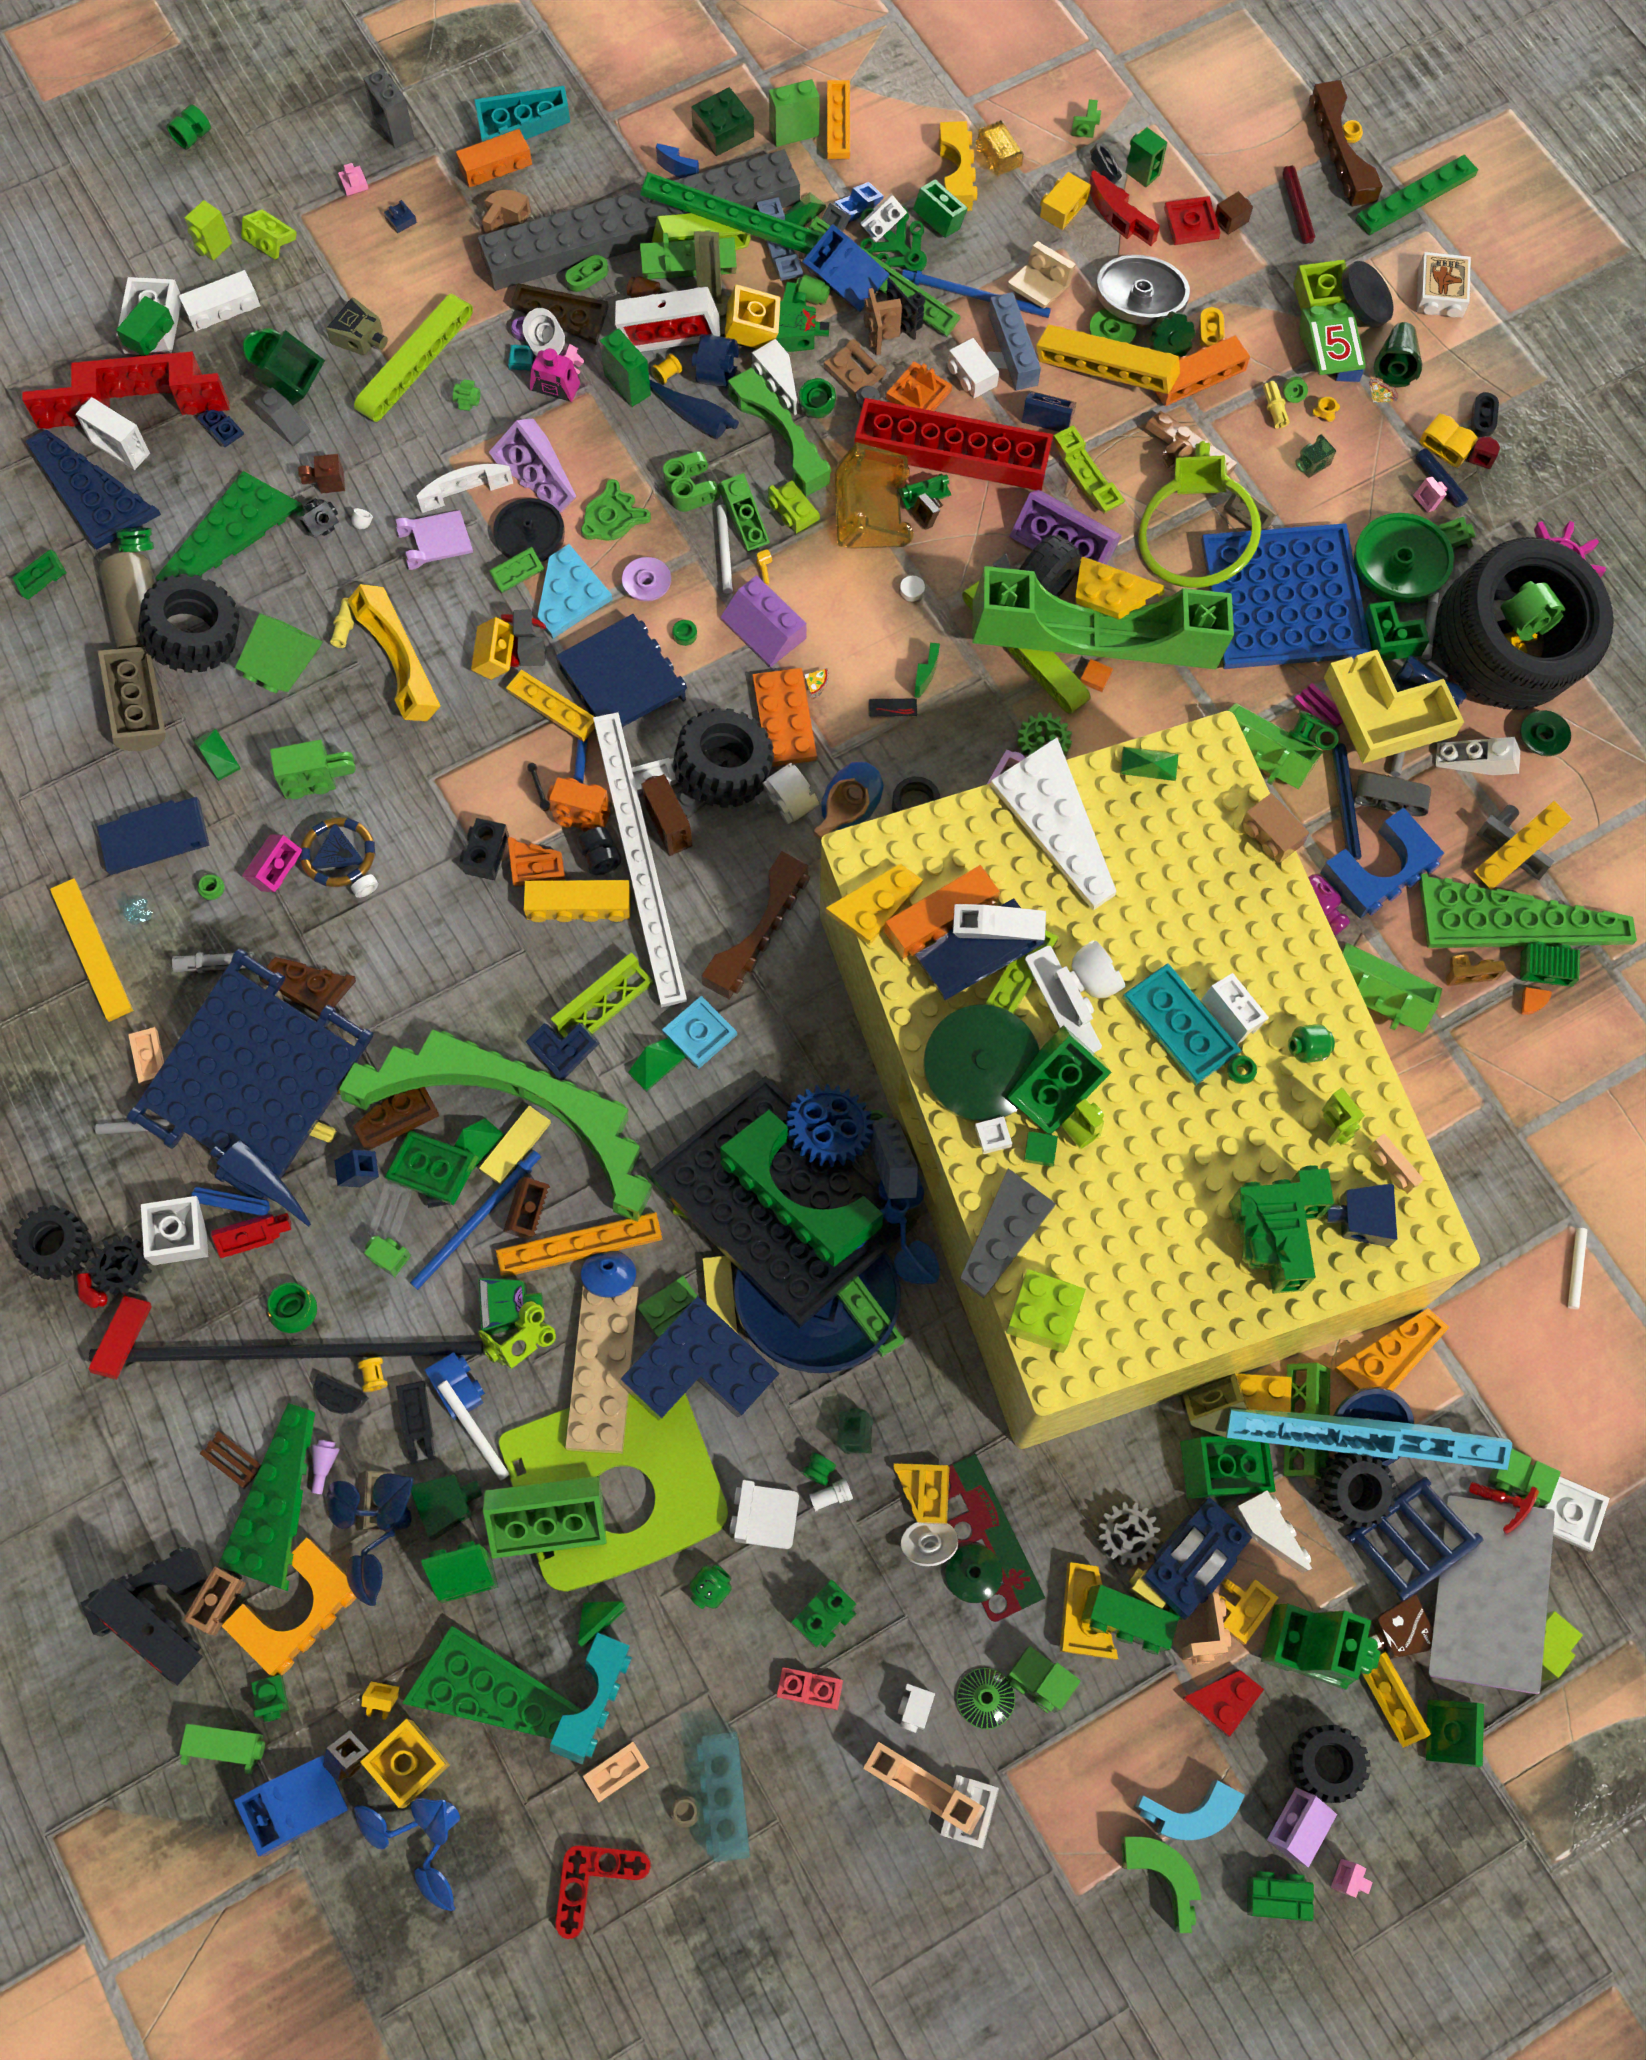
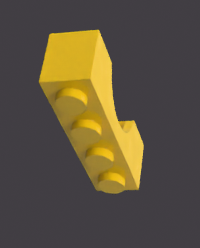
M967 121L940 122L938 137L940 157L952 161L958 168L956 172L945 177L944 187L968 208L967 211H972L973 201H977V186H973L976 172L975 168H971V164L974 163V151L969 149V146H972V131H968Z

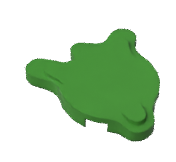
M610 479L606 483L604 492L594 498L585 509L584 524L581 527L582 536L588 540L599 539L609 541L619 539L627 534L635 525L649 523L651 520L650 511L643 508H632L635 504L634 495L622 492L619 482L615 479Z

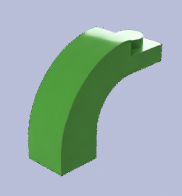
M1136 1836L1121 1837L1123 1869H1150L1160 1874L1168 1883L1172 1893L1175 1932L1192 1933L1191 1926L1196 1925V1914L1194 1906H1190V1900L1202 1899L1198 1881L1188 1862L1175 1849L1159 1840Z

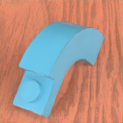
M1214 1780L1211 1782L1203 1802L1189 1813L1180 1814L1173 1812L1145 1796H1139L1134 1807L1141 1810L1139 1816L1153 1824H1156L1157 1820L1161 1821L1156 1833L1172 1839L1198 1840L1209 1837L1223 1829L1237 1813L1245 1795L1218 1780Z

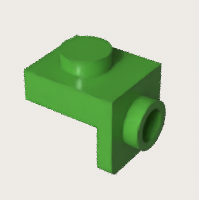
M1089 99L1086 117L1074 116L1071 130L1072 136L1093 138L1095 125L1100 124L1101 110H1097L1098 100Z

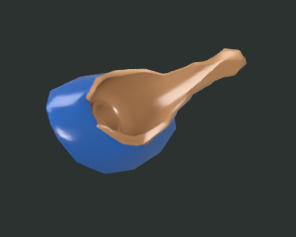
M852 762L836 773L827 785L821 801L822 817L825 820L820 826L815 828V837L822 840L825 834H828L835 828L841 830L863 823L871 817L880 803L884 788L880 772L874 766L867 762Z

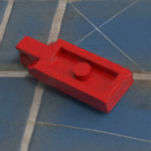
M288 1213L274 1217L272 1214L262 1215L212 1230L211 1236L219 1257L225 1258L274 1243V1239L279 1238L280 1233L292 1229L291 1220Z

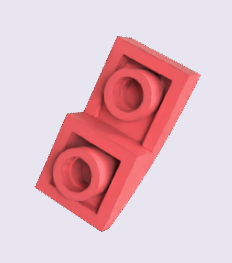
M782 1667L777 1698L838 1710L843 1680Z

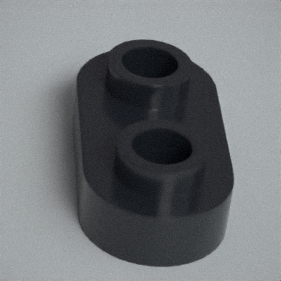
M1097 143L1090 150L1091 161L1097 166L1100 175L1105 176L1113 184H1116L1122 177L1121 171L1111 152L1103 144Z
M1480 393L1473 403L1471 430L1478 437L1491 436L1497 427L1499 400L1492 393Z

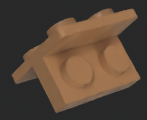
M869 288L868 298H864L866 311L864 314L865 328L870 329V333H868L870 347H874L876 355H881L882 339L900 337L902 305L900 299L876 302L874 290Z

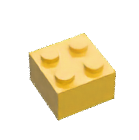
M735 284L727 302L725 337L735 339L739 344L757 349L776 339L779 330L780 297Z
M405 1719L361 1761V1764L398 1808H406L450 1766L426 1735L410 1719Z

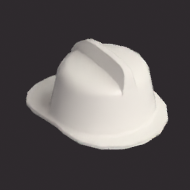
M544 308L533 309L527 314L522 325L526 341L536 356L539 351L549 348L554 349L557 355H559L565 341L560 324L549 310Z

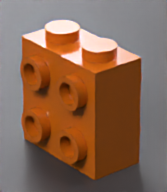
M557 777L555 785L550 786L547 794V800L550 801V811L553 813L554 821L562 827L570 828L573 826L580 828L584 832L597 827L606 828L611 813L607 790L596 784L589 786L579 783L573 778L563 779Z

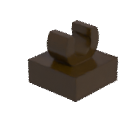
M925 493L918 496L911 514L926 530L933 527L940 512L939 508L943 504L938 498L931 500Z

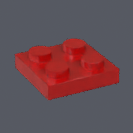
M1210 196L1165 202L1164 211L1174 245L1219 239L1221 232Z

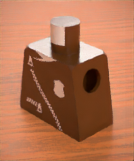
M1416 1594L1404 1602H1398L1372 1619L1371 1622L1375 1632L1369 1634L1368 1637L1374 1638L1378 1643L1377 1649H1383L1390 1659L1431 1651L1433 1630Z

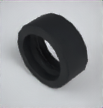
M912 776L902 780L893 791V813L905 810L902 807L901 798L905 793L913 790L926 793L931 801L940 799L941 795L938 787L931 780L924 777Z

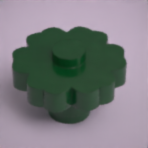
M1171 311L1167 317L1160 316L1152 326V335L1149 338L1150 349L1171 353L1179 357L1186 356L1192 348L1191 339L1195 336L1194 323L1187 320V316L1180 312Z

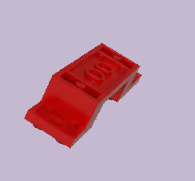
M193 351L71 363V387L22 392V400L38 429L81 425L76 413L91 397L110 408V398L172 392L182 415H195L206 410H230V402L218 373L202 374Z

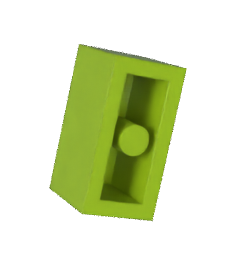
M205 200L184 217L188 226L187 231L194 242L193 247L201 256L205 255L214 261L232 244L221 211Z

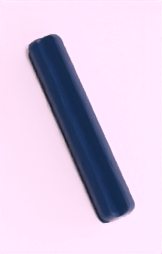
M1427 448L1419 451L1416 459L1437 483L1442 482L1448 490L1445 492L1456 507L1459 508L1465 505L1469 499L1468 496Z

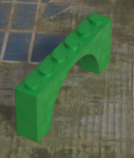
M768 1110L720 1147V1163L728 1173L732 1172L739 1178L741 1185L749 1191L751 1189L764 1207H770L783 1225H789L801 1242L804 1244L808 1243L820 1260L823 1262L827 1261L835 1267L882 1228L883 1213L865 1196L849 1205L823 1210L801 1206L784 1196L772 1180L770 1166L778 1150L788 1141V1126Z

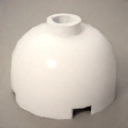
M1094 940L1083 946L1075 954L1072 960V970L1080 981L1081 986L1078 987L1080 993L1085 990L1091 997L1098 999L1107 998L1126 986L1119 970L1115 971L1111 964L1113 961L1110 956Z

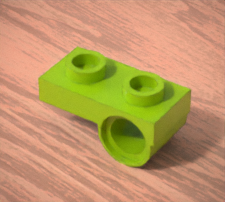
M1085 1098L1076 1105L1075 1113L1061 1127L1075 1144L1082 1149L1101 1136L1104 1114L1095 1103L1090 1104Z

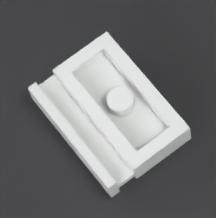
M956 1775L953 1788L985 1807V1810L971 1835L945 1819L940 1835L983 1849L999 1788Z

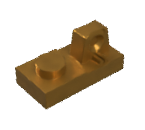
M1467 954L1452 956L1449 960L1450 973L1447 975L1446 981L1448 986L1498 980L1506 971L1504 961L1494 962L1493 959L1480 961L1478 965L1472 966Z

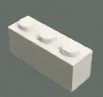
M245 270L179 295L194 331L207 328L218 322L260 307L256 292Z

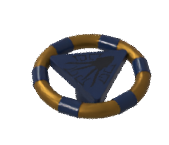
M338 817L321 821L308 831L300 846L302 849L300 862L303 870L312 880L326 887H342L353 884L358 879L364 877L369 871L375 857V842L372 835L362 824L350 818ZM339 827H345L357 832L362 837L365 847L364 860ZM331 828L311 864L310 847L317 836ZM361 864L346 876L336 878L329 877L315 870L331 867L342 869L350 865Z

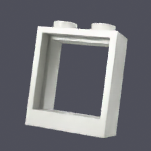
M91 397L76 413L90 443L133 470H136L150 454L137 425Z

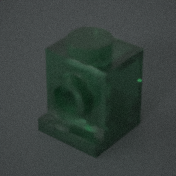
M1320 434L1314 444H1307L1300 451L1301 455L1295 461L1296 466L1310 478L1331 465L1336 450Z
M852 1408L849 1412H840L837 1445L845 1454L872 1453L873 1418L867 1411L860 1408Z

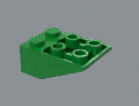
M474 1541L457 1545L458 1550L446 1553L445 1549L428 1553L429 1558L421 1560L436 1598L441 1603L499 1588L491 1553L480 1544L475 1545Z

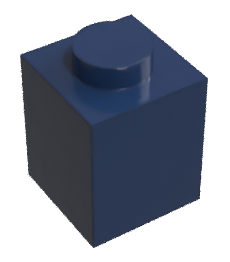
M351 1150L334 1160L337 1186L361 1188L379 1177L375 1151Z

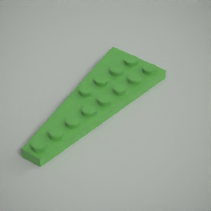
M1428 874L1420 875L1419 885L1427 948L1525 947L1531 942H1543L1547 946L1633 945L1637 941L1632 916L1608 911L1597 912L1584 909V906L1575 905L1572 907L1558 904V901L1555 900L1548 902L1517 892L1502 889L1491 890L1478 887V884L1469 883L1467 885L1452 882L1453 879L1444 878L1443 880L1428 877Z

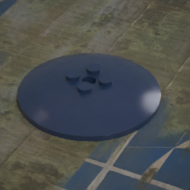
M885 1252L858 1276L891 1320L889 1328L885 1326L879 1335V1342L876 1345L864 1335L837 1297H834L799 1329L739 1268L734 1289L735 1307L739 1321L749 1339L761 1352L775 1362L807 1373L838 1372L854 1367L870 1358L891 1335L898 1318L901 1302L898 1275L894 1264Z

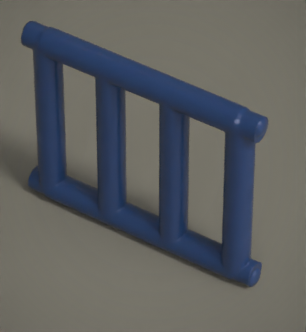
M1423 1477L1393 1499L1395 1501L1394 1507L1389 1506L1388 1508L1391 1513L1388 1517L1381 1516V1523L1378 1525L1372 1523V1527L1369 1528L1355 1527L1345 1536L1351 1544L1355 1542L1398 1590L1397 1596L1402 1602L1413 1596L1484 1541L1479 1533L1473 1534L1430 1487L1431 1482L1427 1477ZM1419 1494L1425 1497L1464 1540L1453 1550L1443 1542L1409 1504ZM1400 1510L1442 1558L1429 1567L1387 1521V1518ZM1378 1526L1420 1573L1419 1576L1408 1584L1365 1537L1375 1527Z

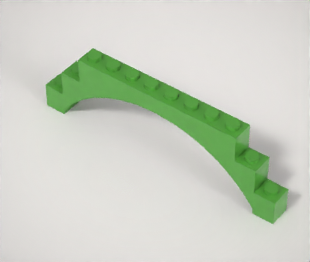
M432 1029L418 1056L408 1048L400 1049L393 1046L379 1072L370 1065L363 1064L362 1066L354 1063L339 1088L342 1101L367 1110L370 1104L391 1095L420 1087L441 1085L479 1086L521 1097L560 1119L590 1149L610 1185L614 1197L613 1212L638 1222L651 1196L652 1184L642 1176H631L640 1157V1146L632 1139L626 1137L619 1138L628 1121V1108L622 1103L615 1100L610 1102L601 1098L594 1091L578 1089L569 1081L564 1080L561 1082L544 1071L537 1072L529 1069L520 1061L512 1062L504 1059L501 1054L495 1051L487 1052L482 1050L473 1042H463L455 1039L448 1032H438Z

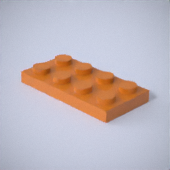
M802 668L753 674L760 727L765 728L769 734L768 738L773 743L774 760L771 767L787 765L790 762L796 764L817 761Z

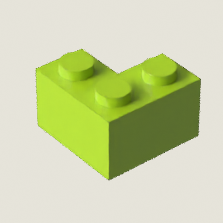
M1556 1611L1548 1612L1546 1615L1541 1681L1557 1679L1562 1675L1576 1656L1571 1650L1583 1636L1582 1633Z

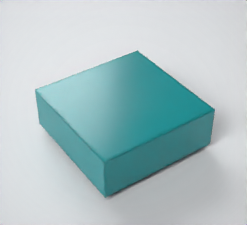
M510 346L509 370L531 371L535 354L530 346Z

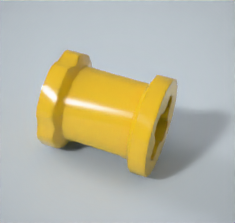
M671 353L659 365L655 364L651 367L653 377L661 385L667 383V379L675 373L679 374L682 372L679 360Z
M380 1357L366 1359L357 1364L358 1369L362 1370L364 1380L362 1390L364 1392H373L388 1386L387 1381L383 1379L381 1369L383 1359Z

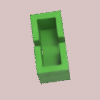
M1511 1449L1508 1470L1493 1468L1488 1482L1496 1485L1495 1489L1503 1491L1507 1495H1512L1514 1492L1523 1499L1527 1497L1532 1486L1536 1487L1539 1494L1533 1507L1538 1508L1539 1506L1549 1504L1561 1471L1539 1461H1535L1533 1466L1530 1464L1531 1457Z

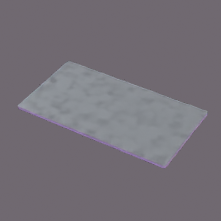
M1449 1496L1447 1506L1473 1534L1479 1533L1484 1541L1439 1575L1429 1675L1435 1678L1539 1694L1555 1511L1532 1507L1530 1513L1521 1524L1510 1533L1505 1534L1503 1531L1504 1526L1508 1525L1515 1518L1516 1512H1520L1519 1508L1513 1507V1504ZM1445 1520L1443 1542L1453 1550L1464 1540Z

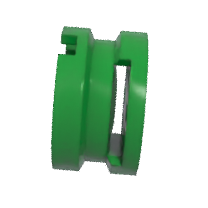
M151 528L117 530L116 536L120 539V544H118L119 552L122 550L123 552H138L154 549V543L150 540L152 535Z

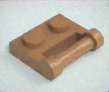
M856 339L850 340L846 347L824 362V369L854 398L861 387L874 385L887 372L881 364L878 365L860 347L861 345ZM855 355L872 373L867 375L850 357Z

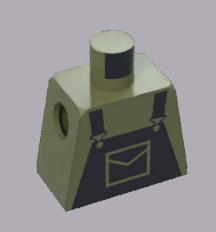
M353 297L326 328L332 345L361 355L367 354L372 346L382 350L388 342V338L383 335L379 317Z

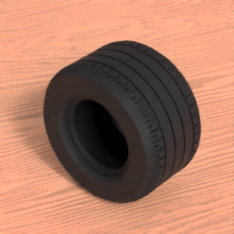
M1523 537L1503 542L1486 552L1458 577L1445 592L1438 607L1435 620V637L1437 638L1436 642L1440 657H1442V661L1447 667L1446 669L1449 670V674L1453 676V679L1455 678L1459 686H1462L1467 693H1470L1471 696H1474L1481 702L1483 701L1486 704L1488 703V705L1508 710H1523L1543 705L1587 676L1604 657L1611 642L1614 624L1610 596L1596 570L1571 548L1569 549L1567 546L1553 540L1550 541L1549 539L1538 537ZM1530 581L1534 584L1547 583L1565 608V611L1561 610L1563 614L1562 619L1552 629L1543 634L1544 647L1541 657L1526 654L1511 644L1500 630L1494 614V601L1512 599L1520 592L1521 586Z

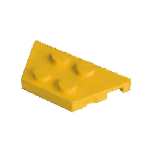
M1083 556L1081 558L1076 590V603L1078 605L1091 608L1094 611L1116 619H1121L1132 610L1146 605V599L1155 594L1160 597L1165 593L1164 585Z

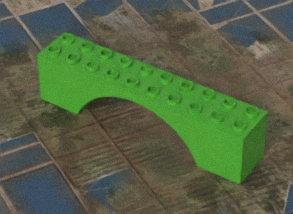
M984 566L973 599L972 643L1216 669L1234 636L1231 593L1182 588L1164 600L1134 609L1123 618L1116 619L1094 611L1091 608L1068 603L1052 595L1040 584L1034 571Z

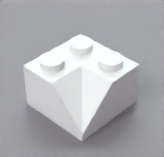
M197 1196L141 1204L144 1258L152 1265L208 1257L207 1230Z

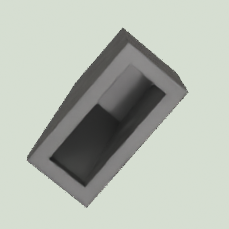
M270 388L254 402L261 420L293 447L311 432L289 401L274 388Z

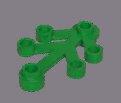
M903 207L907 213L897 222L896 235L889 230L883 235L888 242H873L872 239L866 238L862 240L860 246L865 249L864 247L870 244L871 247L865 249L870 254L899 252L902 257L889 258L888 254L880 253L876 258L879 260L886 259L885 264L889 267H906L907 270L917 273V271H923L927 264L926 254L921 251L924 227L920 221H914L910 224L909 229L913 236L912 248L910 249L905 244L906 223L909 219V213L907 208ZM865 209L861 214V221H863L872 211H874V209ZM916 227H920V228H921V229H920L919 231H917V232L913 231ZM919 258L918 261L912 262L913 259Z

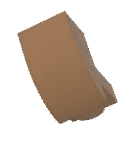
M499 190L490 194L485 199L487 212L482 217L484 232L487 234L498 231L504 223L512 226L523 224L531 213L528 196L513 190Z

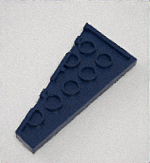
M45 430L26 440L28 447L96 550L116 540L117 530L138 528L161 515L159 509L149 505L141 496L128 490L124 484L99 466L93 465L85 456L72 450L68 444L50 431Z

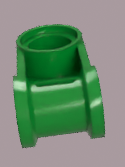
M1299 711L1298 715L1300 717L1294 729L1290 730L1289 735L1322 750L1333 749L1340 739L1338 728L1308 712ZM1305 722H1307L1304 731H1302ZM1325 731L1333 733L1334 742H1323L1321 733Z

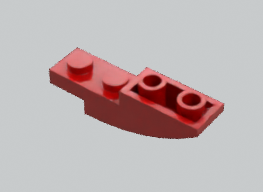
M1093 170L1089 181L1091 185L1090 196L1103 218L1126 239L1134 234L1149 246H1152L1157 241L1160 225L1152 218L1140 212L1135 206H1131L1128 203L1129 194L1124 189L1119 188L1105 176Z

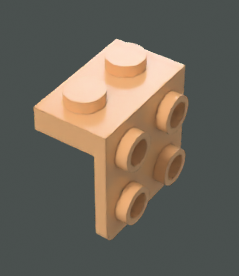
M1218 1592L1207 1595L1208 1599L1204 1602L1209 1642L1191 1643L1182 1648L1183 1661L1192 1660V1665L1208 1664L1211 1661H1215V1657L1227 1653V1647H1231L1230 1632L1228 1628L1224 1629L1223 1617L1226 1616L1225 1601L1223 1598H1219Z

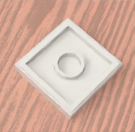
M1559 1477L1551 1502L1542 1506V1508L1555 1511L1554 1537L1591 1552L1593 1551L1610 1498Z

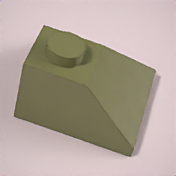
M1235 1373L1182 1393L1191 1425L1227 1438L1226 1433L1230 1409L1249 1410Z

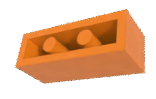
M520 129L456 151L459 169L469 188L532 165L530 148Z

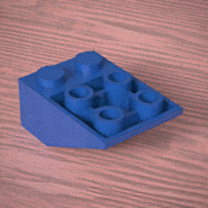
M833 224L802 261L812 275L826 282V285L830 286L831 290L859 312L865 307L864 298H868V289L873 288L875 294L890 276L861 247Z
M324 1755L272 1779L234 1800L258 1857L268 1856L349 1810L336 1780L323 1766Z

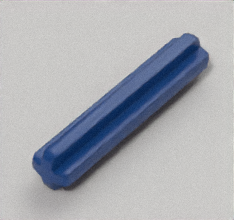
M195 1187L191 1194V1197L197 1196L199 1204L260 1216L267 1215L270 1210L269 1201L202 1187Z

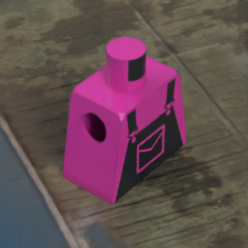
M551 348L539 351L531 369L530 391L573 402L580 385V380L572 360L568 357L557 355V352Z

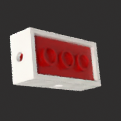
M697 287L616 301L615 325L640 352L699 343L701 334L720 336V315L708 287Z

